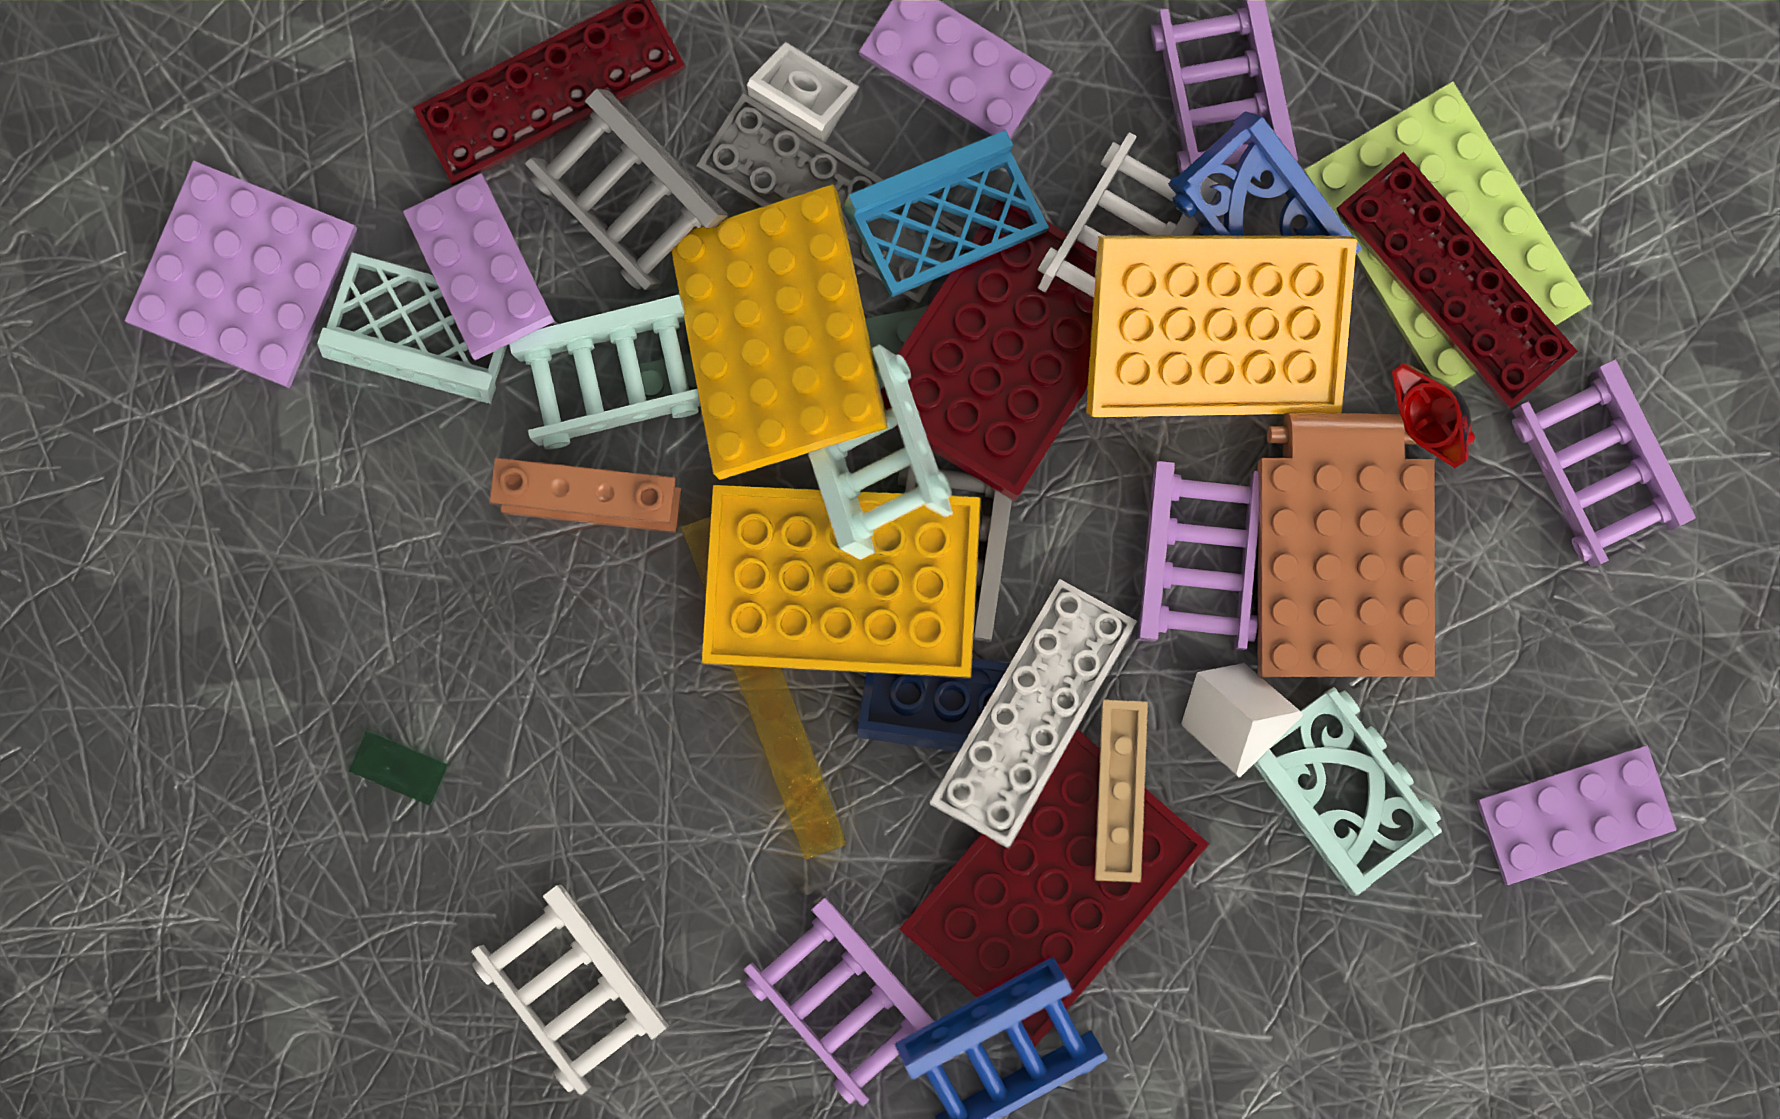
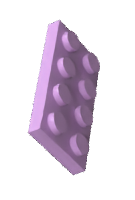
M892 0L859 51L860 57L989 137L1006 130L1010 140L1053 73L1052 70L939 0Z
M482 173L403 211L474 360L555 322Z
M1648 745L1476 800L1505 885L1523 881L1677 830Z

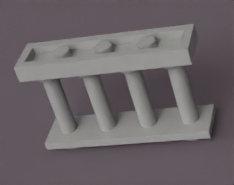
M596 88L585 100L594 110L590 114L592 120L550 164L541 158H530L525 165L534 173L530 177L532 182L546 195L550 196L553 193L623 267L620 273L630 285L638 290L641 287L644 290H657L663 283L651 271L695 226L700 228L704 225L705 228H716L729 215L609 90ZM613 130L624 142L620 146L622 151L578 195L564 181L562 176L604 132L610 133ZM643 162L654 173L650 177L652 183L608 227L591 208L634 163L640 165ZM673 193L684 205L680 209L683 214L638 258L621 239L664 195L670 196Z
M911 464L899 470L898 485L906 486L905 493L915 489V485L918 482ZM938 468V471L947 479L950 488L985 493V498L993 499L991 516L982 515L979 525V541L987 542L985 560L978 559L976 585L981 586L979 602L975 603L973 640L991 642L1012 500L969 473Z

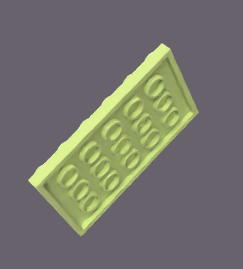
M1454 82L1449 83L1304 170L1352 236L1357 239L1362 250L1355 255V260L1426 374L1456 386L1476 373L1344 223L1336 210L1339 205L1402 152H1405L1555 326L1592 304Z

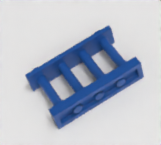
M1053 957L894 1043L912 1080L922 1074H926L942 1102L945 1111L936 1115V1119H1000L1076 1076L1090 1072L1096 1065L1108 1059L1092 1031L1080 1036L1061 1001V998L1073 991ZM1045 1008L1064 1045L1040 1058L1021 1020ZM1005 1030L1025 1067L1001 1079L981 1042ZM962 1052H966L985 1089L961 1101L941 1064Z

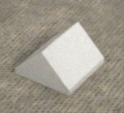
M786 42L749 79L747 84L749 97L824 143L859 88Z
M1245 663L1197 672L1181 725L1240 778L1303 714L1264 679L1258 677V674Z

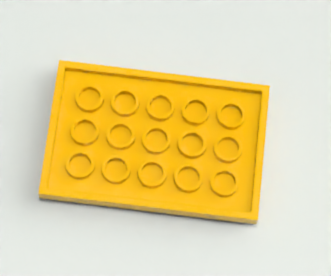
M833 184L724 219L716 228H705L702 226L692 229L671 250L679 294L683 300L685 310V326L713 473L719 480L888 428L839 194Z
M1098 236L1086 413L1091 417L1342 413L1357 239L1352 236Z
M713 485L702 663L971 678L980 497H948L953 514L947 517L942 516L923 504L874 529V534L870 536L875 552L862 559H858L839 548L821 490ZM861 492L857 498L861 510L867 513L903 494Z

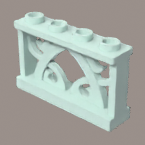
M1333 687L1300 710L1303 716L1271 746L1273 747L1300 726L1301 739L1305 749L1275 757L1269 748L1253 765L1350 895L1357 896L1371 886L1370 884L1440 834L1442 830L1436 822L1441 820V817L1426 798L1419 801L1409 786L1414 784V781L1406 769L1399 762L1392 765L1383 753L1387 745L1380 734L1372 726L1366 729L1357 718L1356 714L1360 712V709L1353 698L1345 690L1339 693ZM1321 714L1335 716L1341 723L1342 734L1338 738H1332L1328 735L1327 726H1325L1321 732L1323 747L1315 748L1310 734L1314 719ZM1353 737L1366 755L1347 750ZM1312 763L1316 783L1312 789L1305 790L1299 786L1298 777L1304 773L1311 776L1304 764ZM1322 763L1347 765L1367 773L1368 800L1364 819L1346 810H1331L1318 815L1313 807L1322 797L1326 785L1325 770ZM1385 780L1398 797L1385 800ZM1396 809L1406 811L1411 816L1413 823L1410 835L1400 841L1390 840L1377 831L1380 823L1388 828L1400 827V825L1395 824L1392 820V813ZM1344 819L1355 824L1360 830L1356 834L1353 829L1348 827V835L1345 838H1339L1334 832V825L1338 820ZM1373 840L1382 847L1392 850V852L1363 873L1356 866L1369 849Z

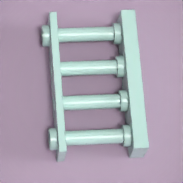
M675 295L541 328L510 343L511 354L520 362L526 361L527 365H531L544 423L543 427L528 430L530 439L538 446L544 445V449H556L569 445V438L671 413L673 418H683L698 413V407L701 406L698 389L689 390L676 332L680 328L679 323L685 322V310L681 296ZM653 330L660 337L672 395L647 401L633 340L637 339V333ZM611 340V343L617 346L629 405L604 411L591 351L594 349V344ZM568 351L569 354L574 355L587 416L561 422L548 361L552 360L551 354Z
M881 345L872 348L879 368L876 370L880 389L886 388L892 406L891 409L885 411L888 428L808 453L839 548L858 559H862L875 552L870 537L874 534V529L923 504L944 517L953 514L948 497L951 496V488L945 476L938 471L907 381L911 378L909 367L901 355H894ZM897 425L899 426L905 444L904 448L853 474L848 471L844 459L848 455V450ZM912 464L919 485L917 488L867 513L861 510L857 498L861 494V489Z

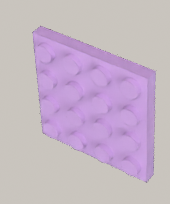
M193 161L125 322L290 389L355 236L357 227Z

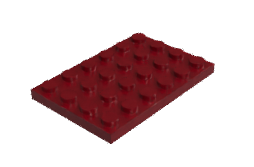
M998 200L987 217L999 221L1005 203ZM1010 205L1004 224L1020 230L1033 225L1027 211ZM1047 220L1046 222L1049 226L1047 232L951 272L898 352L909 367L911 378L907 381L931 450L1014 502L1017 501L1084 395L1089 381L1094 298L1057 276L1054 277L1046 292L1038 289L1044 277V274L1038 271L1040 264L1049 249L1052 247L1059 251L1068 236V233ZM981 225L971 242L980 246L991 243L995 230ZM1000 232L998 239H1001L1008 235ZM1076 240L1065 261L1095 277L1097 252ZM883 387L880 391L884 410L887 411L892 406L886 388Z
M1078 729L1010 847L1008 848L982 833L899 928L901 932L977 998L1053 957L1073 991L1061 998L1065 1009L1068 1010L1210 845L1145 788L1141 882L1095 880L1100 748ZM1045 1008L1021 1020L1034 1047L1039 1044L1054 1026Z

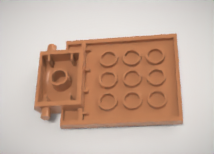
M1285 413L1283 426H1268L1267 441L1269 444H1283V458H1261L1257 461L1259 478L1258 677H1435V460L1405 459V445H1415L1416 442L1411 439L1405 430L1400 414Z

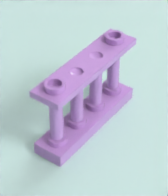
M1243 0L1241 8L1236 9V14L1173 26L1168 8L1159 10L1156 20L1157 24L1151 25V36L1155 51L1162 50L1182 146V151L1177 152L1179 173L1181 174L1205 152L1197 151L1193 127L1234 120L1244 111L1263 116L1294 159L1298 161L1265 0ZM1239 31L1241 35L1247 34L1250 50L1245 51V56L1180 68L1175 43ZM1248 73L1249 77L1256 76L1259 92L1254 93V98L1189 110L1184 85ZM1245 143L1239 147L1222 164L1238 163L1248 144Z
M1616 359L1590 373L1594 380L1591 382V387L1538 413H1534L1529 401L1512 411L1515 419L1512 420V425L1516 435L1522 443L1528 442L1575 535L1572 538L1574 550L1582 562L1588 561L1591 568L1609 561L1603 550L1604 547L1658 521L1661 524L1666 523L1669 530L1696 519ZM1597 403L1607 405L1614 419L1610 422V427L1554 453L1543 429ZM1618 442L1621 445H1627L1633 457V460L1630 461L1631 466L1574 492L1563 471L1564 468ZM1637 482L1647 484L1654 498L1650 501V506L1594 532L1583 508Z
M1157 461L1153 467L1137 640L1155 642L1158 640L1159 632L1166 633L1167 629L1235 635L1233 650L1243 651L1247 649L1248 641L1255 642L1257 632V615H1250L1259 525L1258 471H1254L1250 475L1249 486L1183 480L1181 475L1174 474L1175 463ZM1179 497L1247 504L1245 530L1177 523L1176 518H1170L1171 501H1179ZM1175 541L1242 547L1241 574L1173 567V562H1165L1167 544L1174 545ZM1171 585L1239 591L1237 617L1169 611V606H1161L1163 588L1170 589Z
M825 897L812 909L817 915L812 921L814 926L762 972L753 962L744 969L749 975L744 983L761 1002L768 997L838 1078L832 1084L845 1100L851 1104L857 1099L864 1106L870 1100V1097L862 1087L899 1055L894 1043L933 1023L934 1020ZM836 937L847 950L841 955L843 960L790 1006L773 985L825 939L830 942ZM865 971L876 983L870 989L873 994L820 1040L803 1019L854 973L859 976ZM895 1005L906 1017L900 1023L902 1028L849 1074L832 1053L884 1007L888 1010Z

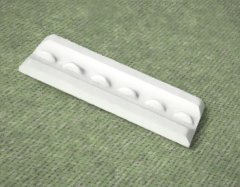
M1059 579L935 792L930 804L1009 848L1121 653L1137 621Z

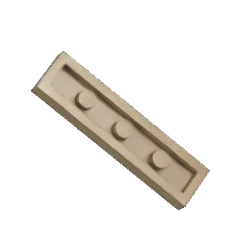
M1102 700L1095 880L1141 882L1148 702Z

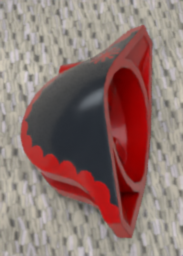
M1402 363L1392 371L1399 413L1403 419L1405 430L1419 446L1453 468H1457L1468 460V446L1472 445L1475 440V435L1471 431L1472 419L1470 410L1464 398L1454 386L1446 381L1426 374L1411 365Z

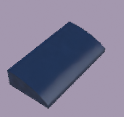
M972 658L971 678L866 672L857 738L959 752L1010 663Z

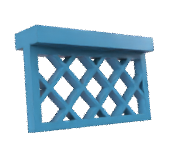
M1006 130L848 195L842 210L849 225H855L890 298L1047 232L1049 226L1011 153L1013 144ZM1003 166L1005 167L1012 181L1008 194L984 185L989 172ZM981 176L979 183L972 180L974 178ZM960 185L976 191L970 210L945 201L950 188ZM1015 190L1017 191L1020 198L1013 196ZM943 192L941 199L933 197V195ZM981 194L1005 203L999 221L975 213ZM920 201L936 207L937 210L931 226L906 218L910 205ZM1010 205L1027 211L1033 225L1020 230L1004 224ZM904 208L901 215L893 213L897 210ZM942 210L966 219L960 238L935 229ZM883 218L898 224L892 242L889 243L874 237L867 223ZM971 221L995 230L991 243L980 246L965 240ZM903 226L927 235L921 254L896 245ZM1000 232L1008 235L1006 237L998 239ZM932 237L956 246L951 260L942 263L925 256ZM961 248L969 251L959 256ZM880 249L888 252L885 259ZM892 254L917 263L913 276L899 282L895 281L888 267ZM922 265L930 268L923 272H920Z

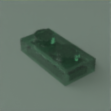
M366 731L349 772L424 804L433 806L450 765L375 733Z

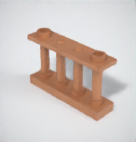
M495 458L490 504L501 505L502 514L677 533L682 489L675 487L676 478Z

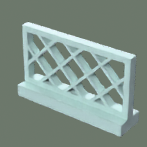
M351 253L327 327L322 328L317 343L323 358L491 404L496 390L495 382L507 345L493 352L488 369L470 364L464 354V351L468 350L466 343L459 344L449 327L456 323L453 316L450 315L444 318L435 302L436 299L443 295L432 274L356 253ZM359 267L377 272L383 284L360 295L354 284ZM385 274L395 278L388 281ZM407 281L418 283L425 296L402 307L393 288ZM427 286L436 288V290L430 292ZM352 290L355 298L348 301L350 292ZM388 291L397 310L375 321L365 303ZM430 303L439 322L416 332L407 314ZM358 306L362 308L370 323L356 331L339 328L343 314ZM402 317L412 335L398 343L386 341L379 328ZM444 329L454 347L439 355L429 353L421 340ZM375 332L378 338L368 336V334ZM417 343L419 349L411 348L409 346ZM456 355H459L462 361H458L451 358L455 357Z

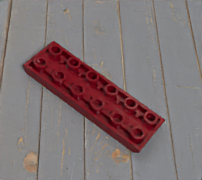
M624 0L412 108L451 184L456 185L590 119V114L594 110L585 100L596 88L609 90L622 103L677 75L686 66L651 0Z
M1402 152L1336 208L1344 223L1497 399L1507 408L1511 409L1578 352L1405 152Z

